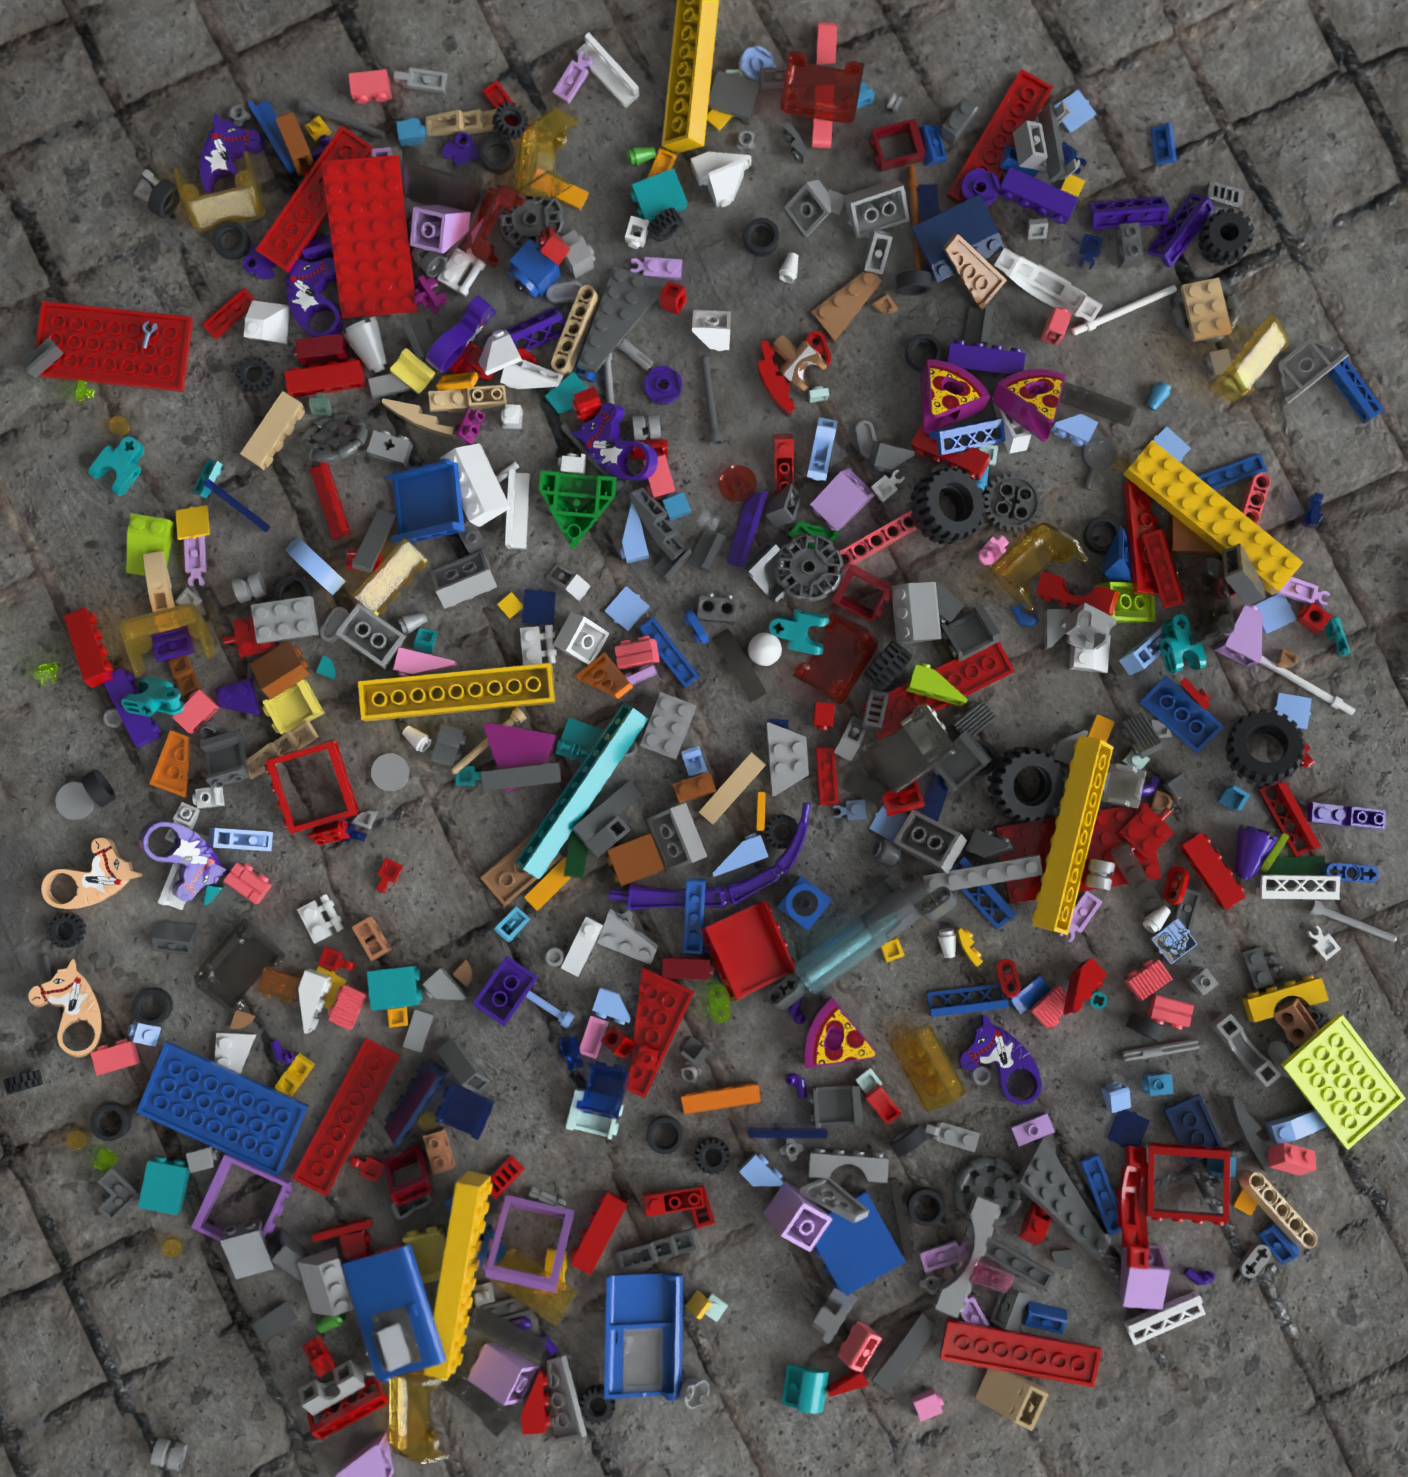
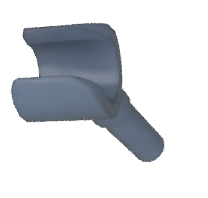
M149 321L143 324L145 337L142 348L145 349L147 348L151 333L157 329L156 323L150 329L148 327Z

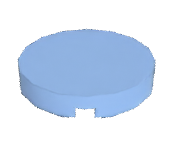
M760 46L747 48L739 59V68L742 75L746 79L761 83L760 68L776 66L773 63L772 55Z

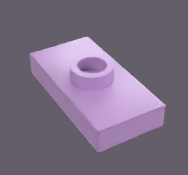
M1047 1113L1010 1127L1018 1146L1055 1132Z

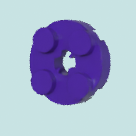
M985 169L972 170L962 182V197L964 200L980 194L987 207L998 196L999 181L995 174L989 173ZM976 185L984 186L985 190L983 189V192L977 191Z
M668 366L655 367L645 379V392L648 398L655 404H670L680 397L682 390L681 377L677 371ZM661 381H664V383L669 384V386L666 387L665 390H662V388L658 387V384L660 385Z

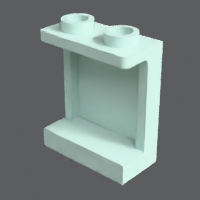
M576 1088L565 1129H577L605 1136L611 1140L612 1135H617L619 1124L616 1123L617 1116L622 1115L624 1105L620 1104V1098Z

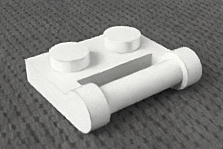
M456 248L437 280L466 297L469 293L468 289L480 270H483L486 265L482 261ZM470 264L473 265L474 267L467 276L466 280L464 281L462 286H459L458 284L464 276L467 269L469 268Z

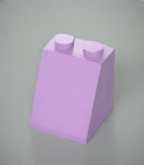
M442 205L413 207L410 246L445 253L469 231L470 212Z
M848 468L841 471L810 505L817 516H822L827 521L826 524L829 528L839 531L876 494Z
M1246 604L1233 610L1214 651L1246 667L1259 664L1262 660L1263 613L1258 611L1256 606H1247Z
M785 1181L763 1214L780 1236L811 1252L832 1218L812 1200L800 1195V1189Z
M1149 1245L1148 1270L1126 1268V1248H1122L1119 1294L1123 1307L1163 1310L1170 1269L1162 1246Z
M486 1343L479 1351L477 1362L470 1369L471 1374L468 1381L503 1405L523 1402L540 1366L497 1343Z
M386 1432L380 1434L347 1459L337 1472L336 1477H391L394 1470Z

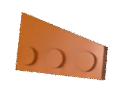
M605 652L575 675L579 681L617 699L633 688Z
M170 730L149 783L150 785L187 798L190 737Z

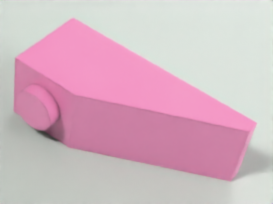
M399 647L393 670L398 672V676L409 677V675L418 676L456 667L457 662Z

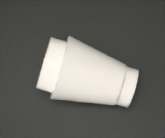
M788 253L779 271V278L782 281L792 283L797 278L799 257L797 254Z
M407 726L402 733L416 751L424 752L432 742L428 735L411 726Z
M1161 905L1144 918L1143 926L1151 933L1160 931L1171 911L1166 906Z
M953 928L941 929L937 936L944 958L956 956L957 934L954 933Z

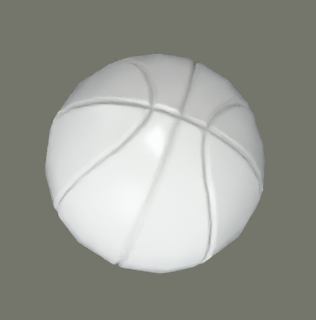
M759 633L749 642V657L760 666H770L778 661L781 656V643L771 633Z

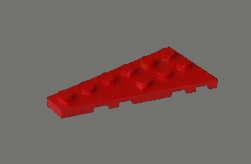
M1128 481L1123 485L1133 593L1160 596L1142 537L1144 534L1158 530L1156 526L1158 521L1156 516L1153 517L1150 510L1151 502L1148 494L1133 482Z
M643 966L633 1040L636 1045L632 1049L627 1090L645 1098L695 991L668 978H662V975ZM641 1044L660 1049L654 1070L635 1066Z

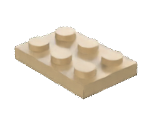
M1220 278L1185 284L1180 287L1193 342L1231 334L1232 330Z

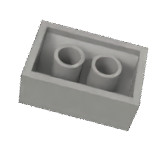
M897 178L844 196L847 215L856 238L869 235L872 229L881 231L910 221L904 185Z
M483 550L430 571L435 591L444 609L455 606L457 603L467 599H472L484 592H489L497 587Z
M936 582L907 583L891 586L896 641L899 644H913L941 639Z
M359 603L335 633L341 640L384 670L388 668L397 656L398 649L406 637Z
M686 803L646 819L667 873L707 857Z
M336 1247L297 1260L313 1313L336 1316L354 1309Z

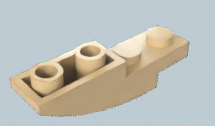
M505 385L478 386L463 390L428 391L430 412L448 411V413L465 412V409L468 407L475 411L507 404Z
M163 551L143 554L149 598L153 614L156 615L159 631L179 628L180 624L171 592L172 585Z

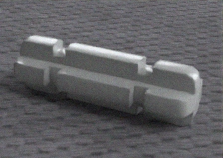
M532 1187L529 1192V1198L538 1199L540 1203L565 1208L566 1201L560 1198L558 1200L556 1196L544 1191L540 1192V1189Z

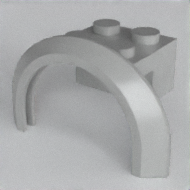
M1065 102L1060 103L1055 108L1058 125L1071 113ZM1026 120L1013 132L1019 167L1045 171L1048 174L1046 164L1048 155L1042 124ZM1073 159L1065 166L1066 172L1057 180L1065 179L1075 172L1080 165V160L1076 161Z

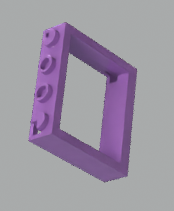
M225 1154L191 1228L220 1241L223 1229L206 1221L232 1164H236L282 1185L281 1191L262 1230L266 1240L269 1234L272 1235L276 1227V1223H274L276 1217H280L285 1205L282 1204L285 1197L288 1198L292 1192L293 1187H291L293 1180L282 1175L277 1177L229 1154Z
M506 1195L504 1202L500 1201L498 1213H500L499 1220L495 1219L493 1232L496 1233L494 1239L490 1238L488 1250H490V1255L484 1259L482 1269H486L485 1277L555 1293L572 1226L574 1210ZM509 1207L564 1220L550 1278L494 1266Z

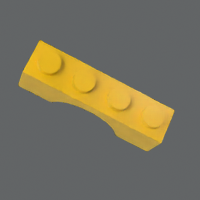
M1307 975L1302 977L1303 980L1299 982L1291 980L1285 982L1284 986L1279 988L1277 986H1270L1265 988L1266 991L1259 993V991L1248 993V997L1242 998L1248 1020L1258 1022L1272 1018L1276 1004L1287 996L1298 997L1304 1005L1308 1006L1329 1001L1322 978Z

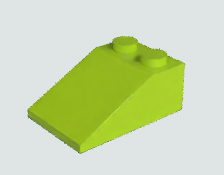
M131 513L127 531L126 573L145 576L143 554L163 551L166 565H168L175 523L169 519Z
M1107 582L1095 585V587L1100 586L1120 593L1114 613L1110 615L1116 618V624L1156 622L1154 595L1134 594L1133 583Z
M919 663V665H915L911 669L905 691L957 706H962L967 702V698L936 670L930 669V665Z

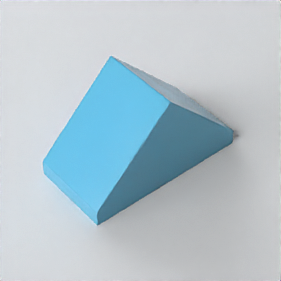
M516 906L494 930L507 942H511L530 921V918Z

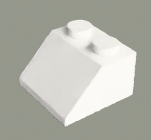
M571 612L553 645L589 665L597 658L610 633L584 616Z

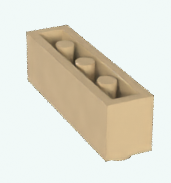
M282 391L240 454L262 470L269 467L276 451H280L283 447V441L286 436L293 432L294 424L303 417L305 413L304 405Z

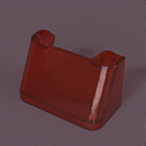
M789 51L780 109L784 113L844 124L852 123L855 119L864 63L851 61L846 63L844 70L807 64V57L802 52Z
M501 184L491 185L485 194L465 239V252L496 268L499 259L494 255L493 250L495 246L487 242L501 209L504 208L511 212L514 206L519 205L523 207L527 198L509 186Z
M832 611L828 616L829 623L824 628L827 633L821 642L824 648L823 654L813 655L808 664L805 662L798 664L792 676L832 702L841 705L847 699L878 647V639L869 629Z

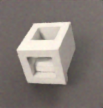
M631 216L625 234V241L629 247L638 249L639 246L644 247L648 234V220Z
M505 404V409L501 413L502 428L522 429L523 410L521 405Z
M569 453L567 456L559 457L558 469H561V473L585 475V454H581V457H578L577 454Z
M222 787L195 789L196 794L192 795L193 804L197 805L198 809L224 806ZM205 794L209 796L207 801L204 799Z

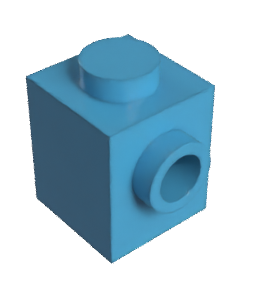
M407 118L404 121H397L398 137L402 147L424 144L423 137H426L425 126L421 125L419 118Z
M684 492L677 495L675 493L669 494L665 497V500H662V508L668 513L666 517L669 518V521L691 513Z
M1170 1073L1143 1074L1144 1079L1141 1080V1085L1145 1094L1149 1096L1174 1094L1172 1075Z

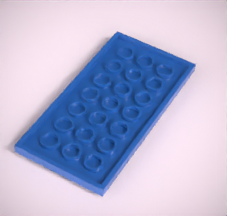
M167 1041L162 1048L136 1113L278 1177L309 1104Z

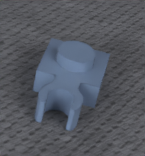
M865 799L845 801L846 807L839 805L832 807V809L838 808L840 810V814L833 816L834 818L847 815V821L867 819Z

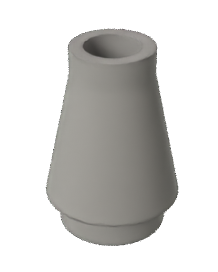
M424 611L404 615L398 619L403 634L406 632L410 633L428 622Z

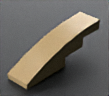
M477 109L463 113L460 110L426 116V135L454 136L460 132L477 134L497 131L498 129H493L494 124H492L493 116L497 109L485 112Z
M382 398L383 405L401 419L433 434L455 439L456 431L454 427L439 425L437 416L422 414L423 410L419 405Z
M305 721L291 732H287L249 757L247 764L250 779L252 780L266 772L264 765L269 757L303 748L319 736L311 723Z
M751 752L699 813L711 824H714L766 764Z

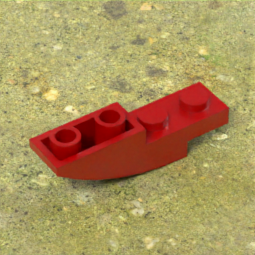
M768 340L760 342V350L763 360L757 361L760 379L773 403L789 417L792 415V410L795 409L793 399H789L788 395L790 391L789 381H785L784 375L776 376L779 375L777 364H773L772 357H775L773 346H769Z

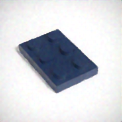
M1200 1094L1191 1096L1163 1109L1178 1144L1223 1147ZM1184 1156L1187 1164L1203 1159L1202 1157Z

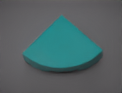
M323 655L316 673L335 680V666L330 658Z

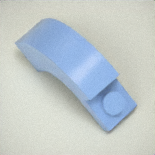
M819 417L807 477L813 480L826 481L838 422L836 420Z
M297 537L285 549L302 568L332 595L346 582L301 538Z

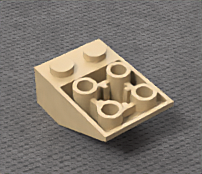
M987 1369L975 1399L1012 1422L1033 1431L1049 1394L1044 1387L1015 1373Z

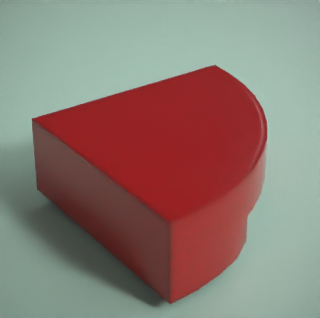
M518 347V353L522 360L538 365L532 352L526 348Z

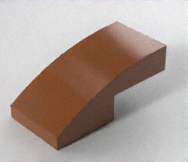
M187 655L168 661L172 675L177 680L184 698H188L194 691L202 690Z

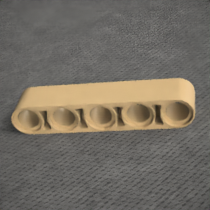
M584 285L579 289L551 360L552 368L557 373L564 375L563 377L569 376L573 371L599 304V296L590 285ZM565 363L564 367L559 368L561 364Z
M1251 1171L1241 1173L1239 1177L1241 1186L1296 1246L1313 1248L1317 1243L1316 1234L1261 1173Z

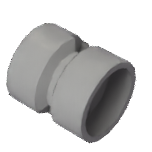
M651 414L647 418L643 415L632 416L635 441L646 440L647 437L651 440L661 439L659 414Z
M260 572L249 574L247 578L242 576L232 580L235 595L240 603L250 601L252 596L259 598L267 595L265 582Z
M1090 859L1088 865L1090 874L1086 876L1085 886L1110 891L1112 879L1109 877L1114 873L1115 863Z
M159 1438L152 1452L151 1465L160 1467L167 1465L168 1469L179 1471L186 1456L187 1444L180 1442L172 1444L171 1440Z

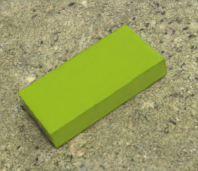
M1285 833L1281 834L1261 866L1262 871L1268 872L1290 836Z

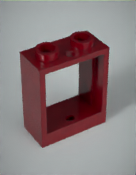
M916 118L872 129L871 136L868 138L870 148H873L875 155H873L875 166H879L880 172L924 160L926 153ZM908 133L913 154L884 161L879 139Z
M341 334L296 339V346H293L294 357L298 359L304 368L314 364L323 366L332 361L342 363L350 359L348 344Z
M851 564L831 602L873 622L875 617L879 619L884 609L881 607L883 601L888 602L892 594L889 591L892 585ZM853 576L883 590L873 610L844 596Z
M663 957L662 978L709 980V975H713L714 963H710V958Z
M420 1144L383 1159L389 1196L397 1207L434 1191L427 1155ZM418 1161L420 1176L396 1186L394 1171Z

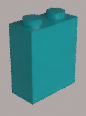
M674 168L632 184L630 195L633 203L637 202L638 216L641 219L648 220L649 223H652V219H655V216L660 215V212L665 211L667 208L672 207L677 213L687 209L688 203Z
M416 965L367 972L371 1011L415 1006L420 1004V1000H423L422 989H419L418 981H421V973Z
M155 1156V1158L148 1160L138 1208L172 1215L181 1213L190 1175L189 1166L186 1164V1161L179 1159L168 1161L167 1157Z

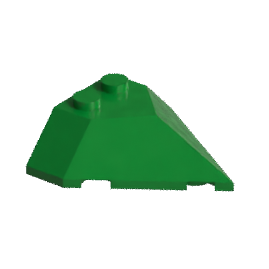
M540 470L539 491L573 551L615 498L617 477L589 476Z

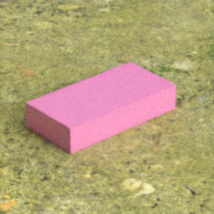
M590 1016L578 1053L597 1059L602 1045L600 1040L606 1033L609 1021Z

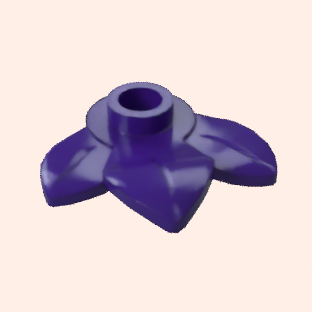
M466 132L458 133L453 141L447 142L442 152L443 158H453L459 170L466 168L470 159L479 160L480 157L478 146L473 143L472 137ZM463 140L467 141L464 145L460 144Z
M258 243L251 248L250 254L244 258L243 268L247 273L256 274L260 279H272L275 277L272 268L276 264L255 250L260 244ZM251 263H256L254 267H250Z

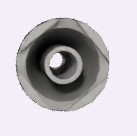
M371 317V322L366 323L365 320H362L347 327L346 331L341 333L368 370L377 373L385 369L384 365L387 362L378 321L375 317Z

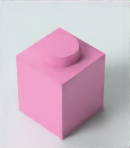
M933 1388L911 1397L920 1421L943 1413L941 1406L944 1403L940 1393L935 1394Z

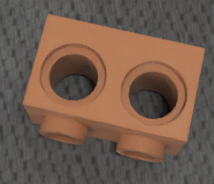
M368 917L352 927L371 961L392 950L373 917Z
M1298 997L1278 1006L1273 1014L1275 1021L1278 1025H1281L1287 1039L1295 1047L1305 1043L1320 1030Z
M442 1128L426 1133L423 1139L433 1175L453 1169L455 1162L446 1129Z

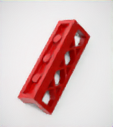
M319 462L320 465L309 469L332 539L335 541L350 536L352 533L328 463Z
M1159 529L1142 535L1163 608L1186 604L1165 532Z
M1278 781L1275 786L1267 784L1257 789L1281 834L1285 833L1288 836H1292V839L1289 837L1286 843L1294 857L1321 847L1286 782L1279 783ZM1273 787L1276 792L1275 799H1269L1265 790ZM1277 804L1284 806L1286 810L1284 817L1277 815L1275 811ZM1286 821L1294 824L1293 834L1285 830ZM1295 839H1302L1306 847L1297 851L1294 846Z
M375 1376L364 1381L365 1387L318 1412L317 1414L323 1413L324 1415L321 1421L317 1423L314 1422L313 1416L315 1415L307 1412L311 1434L321 1441L389 1404V1396L382 1391L380 1380H375ZM375 1384L376 1391L366 1394L368 1387ZM359 1394L356 1402L348 1403L352 1395ZM340 1403L339 1410L334 1414L331 1413L333 1406Z

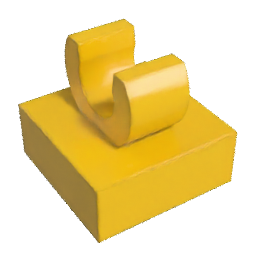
M317 116L304 126L316 144L320 142V136L331 134L330 129L320 116Z

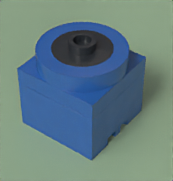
M531 239L510 260L511 267L506 271L514 286L533 299L537 295L542 298L547 292L548 287L561 277L559 265L539 251V246Z
M799 876L776 907L809 931L832 899L805 878Z

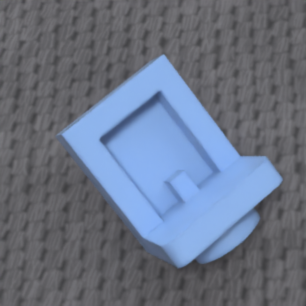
M699 746L690 747L681 752L689 778L708 772Z
M134 1019L133 1024H130L127 1034L134 1043L156 1047L161 1027L145 1025Z

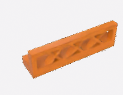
M758 1082L681 1094L684 1114L761 1102Z

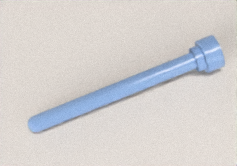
M531 991L526 995V998L557 1017L558 1021L561 1022L560 1025L566 1029L575 1017L569 1011H560Z

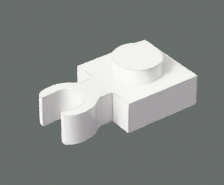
M899 470L894 471L890 479L886 475L883 476L870 488L882 502L898 490L895 486L896 484L903 482L904 476L899 480L895 478Z
M1313 926L1316 929V934L1313 935L1311 931L1306 933L1316 941L1312 944V947L1324 961H1327L1341 948L1329 933L1322 935L1321 928Z

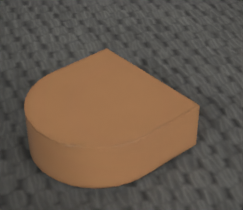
M1155 790L1150 809L1161 812L1165 807L1170 809L1172 806L1171 796L1168 793Z

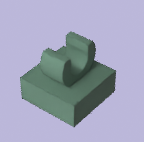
M317 392L316 398H309V407L312 415L331 416L332 408L329 398H324L325 392Z

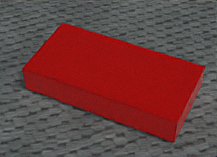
M879 1083L863 1095L886 1125L902 1114Z

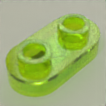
M716 984L709 991L711 1016L716 1023L722 1024L730 1018L729 996L725 986ZM716 991L722 992L721 998L715 996ZM719 1010L724 1011L725 1015L723 1017L717 1016Z

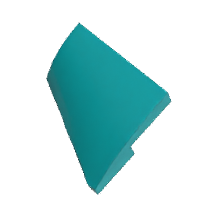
M573 372L558 387H555L546 394L545 398L554 410L560 414L574 409L571 402L574 400L573 394L588 388Z
M1330 619L1325 625L1328 640L1335 639L1339 657L1350 655L1351 651L1341 619Z

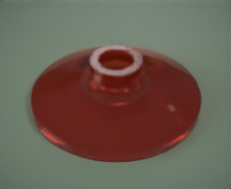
M731 466L720 476V492L731 502H744L750 499L756 491L757 480L755 474L746 466ZM741 483L742 486L738 489L735 488V484Z

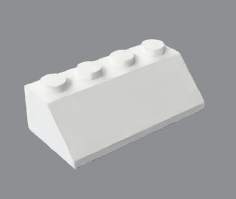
M481 444L454 448L440 457V459H450L451 462L458 463L462 507L469 522L480 527L511 508Z

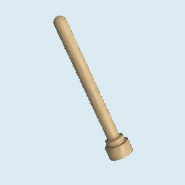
M516 707L511 711L510 718L502 725L512 727L515 723H522L527 717ZM486 738L453 766L451 768L452 774H457L490 746L488 739Z

